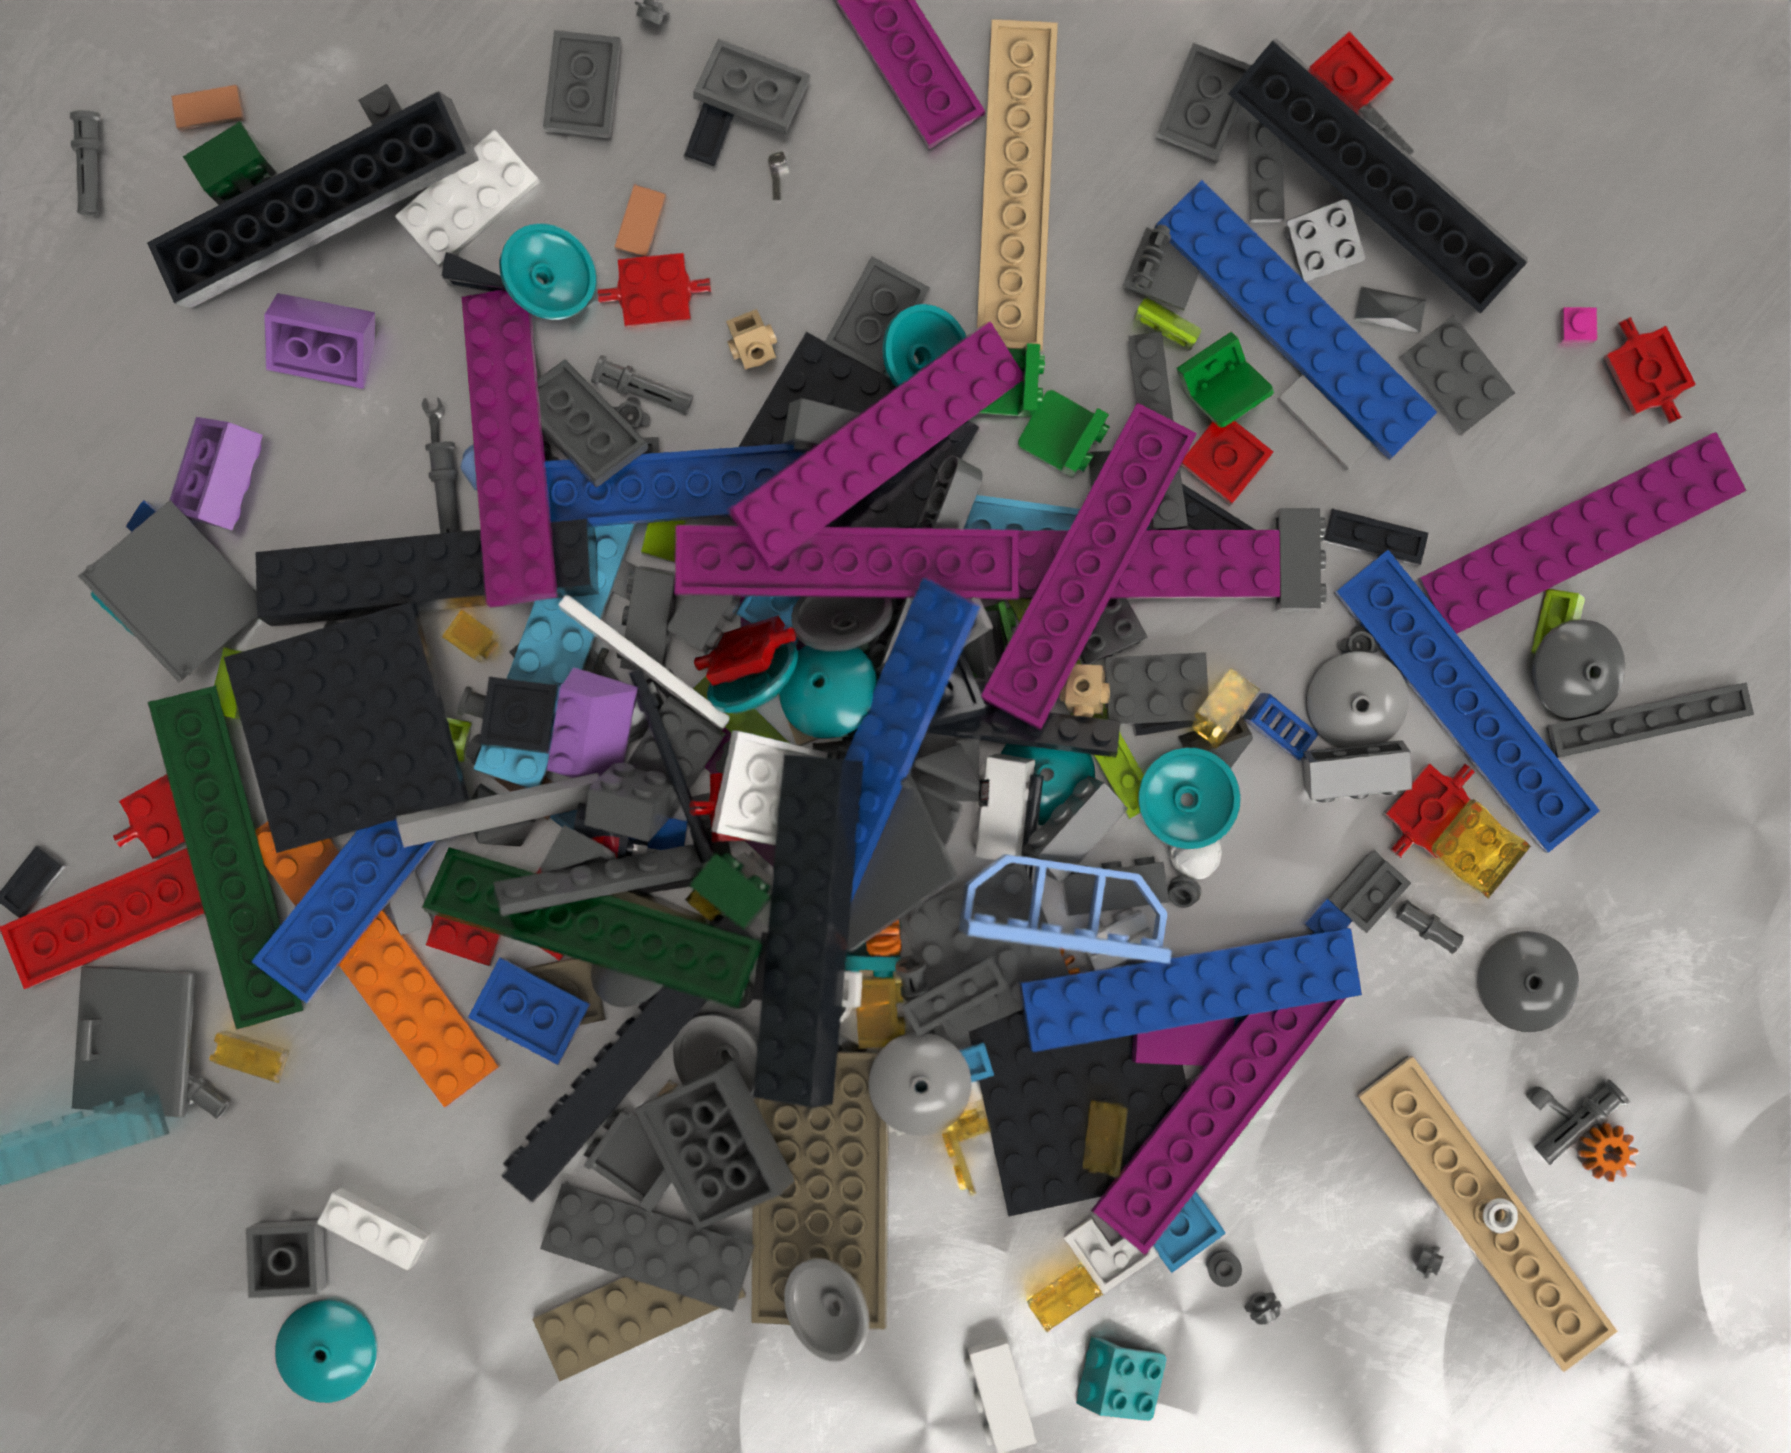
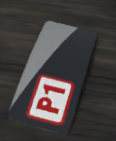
M990 779L979 780L978 807H988Z

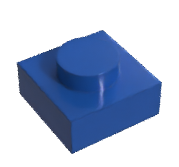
M1324 899L1303 924L1313 933L1347 928L1352 920L1332 902Z

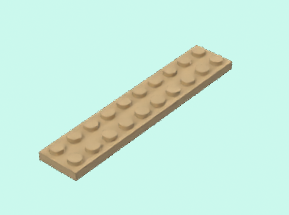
M992 19L977 328L991 321L1004 344L1009 349H1023L1027 343L1040 344V352L1043 350L1057 22Z
M1409 1056L1357 1095L1561 1371L1565 1372L1618 1332L1413 1056ZM1493 1199H1506L1517 1209V1223L1512 1230L1506 1233L1494 1232L1484 1223V1207ZM1503 1209L1497 1210L1494 1214L1496 1221H1501L1505 1217Z

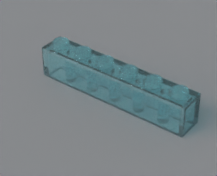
M144 1092L124 1097L125 1105L114 1107V1103L111 1101L92 1107L93 1115L84 1117L83 1112L79 1111L63 1116V1124L53 1126L52 1120L31 1126L33 1133L23 1136L22 1130L2 1135V1143H0V1186L169 1134L159 1095L145 1098Z

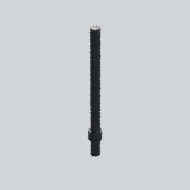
M642 669L630 672L629 676L633 686L638 687L636 703L640 713L644 712L702 861L703 863L709 862L714 856V851L700 816H692L690 814L691 809L697 808L689 807L693 798L656 707L659 706L655 692H650Z

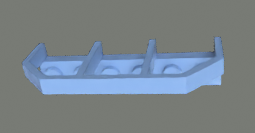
M1003 854L965 884L959 931L967 935L1169 964L1172 951L1163 947L1167 911L1140 874ZM1009 862L1036 866L1028 921L1008 918V924L994 923V916L975 914L974 920L971 919L975 888ZM1046 868L1095 875L1087 929L1075 928L1074 934L1063 933L1062 926L1042 923L1041 929H1037ZM1106 876L1132 880L1156 913L1152 939L1141 937L1140 944L1128 942L1129 936L1116 933H1108L1107 939L1097 937Z

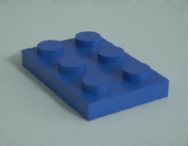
M499 957L468 1018L559 1065L591 1004L503 957Z

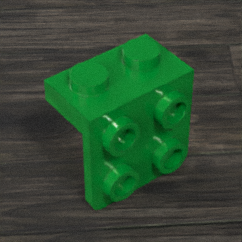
M1229 332L1176 368L1186 395L1218 427L1229 425L1271 397L1274 393L1272 385L1246 361L1239 339L1232 332Z
M1027 343L1023 349L1008 348L1023 373L1022 381L979 413L1031 417L1037 411V407L1042 406L1043 387H1038L1039 374L1044 372L1045 355L1040 354V344Z
M1048 390L1043 396L1042 406L1037 407V411L1032 415L1021 434L1018 446L1027 453L1073 478L1077 470L1084 473L1094 456L1088 452L1094 441L1101 443L1110 426L1105 424L1109 414L1099 408L1093 413L1058 392Z

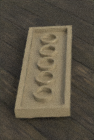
M622 1276L533 1317L532 1320L559 1381H562L720 1309V1307ZM743 1286L741 1288L738 1300L746 1297V1293Z

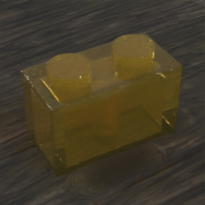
M893 974V977L862 976L861 1005L856 1007L859 1049L884 1047L895 1038L905 1035L904 1016H897V1003H903L900 991L902 983H895V974Z

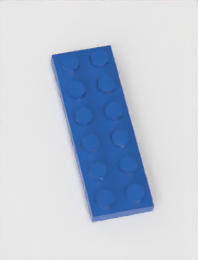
M397 820L356 831L253 959L252 963L308 1004L434 846L436 841L404 847Z

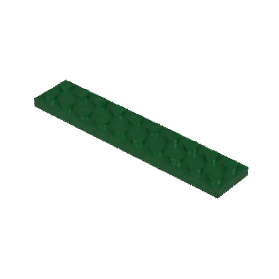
M216 685L149 701L150 715L235 1029H242L304 1011L299 997L252 963L253 959L281 925Z
M451 847L448 848L422 905L425 912L736 1009L739 1006L762 948L760 941L609 895L501 916L494 894L493 882L535 875L536 873Z

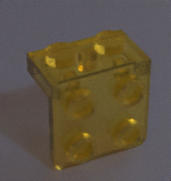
M1471 799L1433 844L1432 852L1464 884L1489 899L1531 846L1523 838L1502 827L1480 802Z
M976 1108L962 1113L957 1121L947 1128V1133L942 1134L949 1158L956 1156L959 1163L953 1166L960 1190L968 1189L970 1196L975 1195L976 1190L959 1142L991 1131L984 1110L977 1112Z

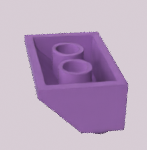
M277 293L265 313L266 370L364 389L375 342V312Z
M196 417L169 501L171 500L189 519L233 530L234 524L238 521L241 514L240 505L244 493L251 483L250 474L254 462L261 452L260 443L263 435L230 422Z
M573 667L560 687L547 770L570 778L595 773L601 776L614 763H624L638 687Z

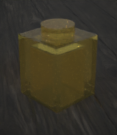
M461 609L442 637L480 663L483 658L488 660L498 647L496 640L499 635Z

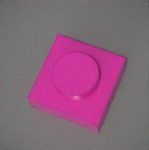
M1563 307L1560 310L1561 343H1594L1597 341V307Z

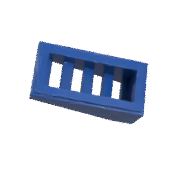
M1260 693L1243 716L1245 722L1299 761L1303 757V751H1307L1319 735L1313 728L1268 693ZM1270 707V710L1267 712L1264 718L1260 720L1263 714L1266 712V710ZM1278 714L1282 717L1271 729L1269 727ZM1290 722L1293 725L1282 738L1280 734ZM1299 730L1304 733L1293 747L1290 743Z

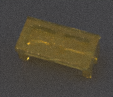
M1230 668L1194 717L1200 722L1195 721L1192 728L1212 743L1211 746L1217 749L1261 689Z
M227 1030L216 1033L214 1042L217 1044L215 1053L210 1055V1061L280 1083L290 1050Z
M1091 1100L1082 1167L1087 1169L1088 1172H1103L1110 1176L1119 1177L1128 1111L1124 1104Z
M1080 1263L1026 1301L1044 1330L1048 1333L1062 1321L1104 1294L1085 1266Z

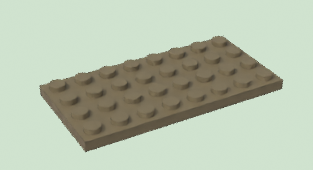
M838 1051L833 1105L809 1108L759 1098L754 1099L795 1181L781 1195L752 1207V1244L755 1247L752 1254L751 1323L790 1325L784 1301L788 1277L794 1268L801 1263L817 1258L836 1263L855 1280L867 1305L868 1329L887 1328L889 1125L876 1112L869 1093V1074L879 1052Z

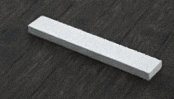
M565 595L558 604L561 611L638 669H642L646 675L722 731L728 724L729 716L727 714L717 711L711 702L569 595Z

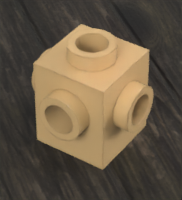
M757 309L726 321L732 339L727 341L734 360L741 358L745 370L761 366L767 361L776 358L772 345L778 343L771 325L764 326Z
M1075 664L1060 692V699L1065 702L1069 713H1073L1074 716L1090 718L1094 714H1102L1103 703L1108 704L1110 699V684L1105 683L1106 675L1102 665Z

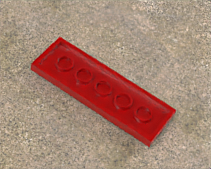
M185 848L0 926V931L24 989H29L204 915L188 851Z

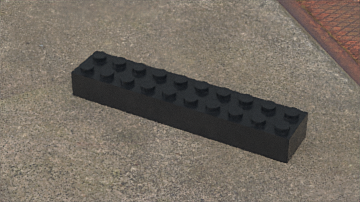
M1277 38L1271 41L1228 93V95L1480 314L1528 263L1526 255Z
M437 91L147 242L174 304L193 308L479 161V158L452 99Z
M587 519L551 522L557 597L555 598H564L565 595L576 597L599 594L595 528ZM480 529L255 552L257 618L269 626L358 618L409 602L416 603L418 612L488 605L486 602Z
M784 754L753 1098L809 1108L833 1105L857 844L855 843V835L859 821L863 761Z
M721 913L708 925L757 941L761 940L750 928H741L728 916H723ZM664 986L659 993L642 1002L638 1006L642 1013L636 1019L633 1016L630 1019L628 1018L615 1033L620 1037L614 1045L609 1042L593 1058L597 1065L592 1071L589 1068L585 1071L583 1070L570 1086L574 1089V1092L570 1096L565 1093L549 1109L548 1113L552 1115L549 1121L546 1122L543 1119L525 1137L530 1143L525 1148L520 1145L505 1160L503 1165L507 1169L501 1177L533 1203L708 1000Z

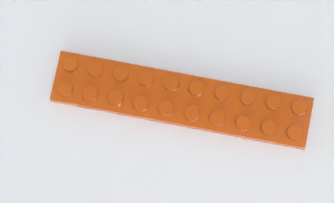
M268 821L255 830L264 865L295 907L341 851L333 839L330 838L277 853ZM383 908L339 966L445 1108L500 1067V1064L405 936L400 935L397 925Z

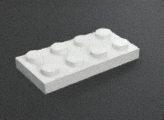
M495 130L474 147L479 161L430 185L395 215L397 220L440 268L444 264L446 252L456 255L540 182Z

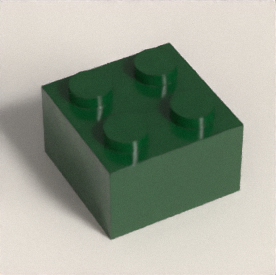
M241 121L183 156L203 190L218 205L277 174L258 141Z
M726 852L724 856L715 853L691 883L690 887L741 928L747 929L771 900V894L768 892L771 886L756 874L749 877L741 870L745 865L730 853Z

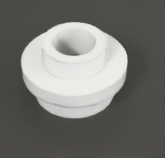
M1496 1198L1489 1201L1484 1207L1483 1220L1490 1230L1497 1233H1506L1516 1225L1518 1212L1510 1201ZM1503 1209L1505 1217L1501 1221H1496L1494 1218L1495 1212Z

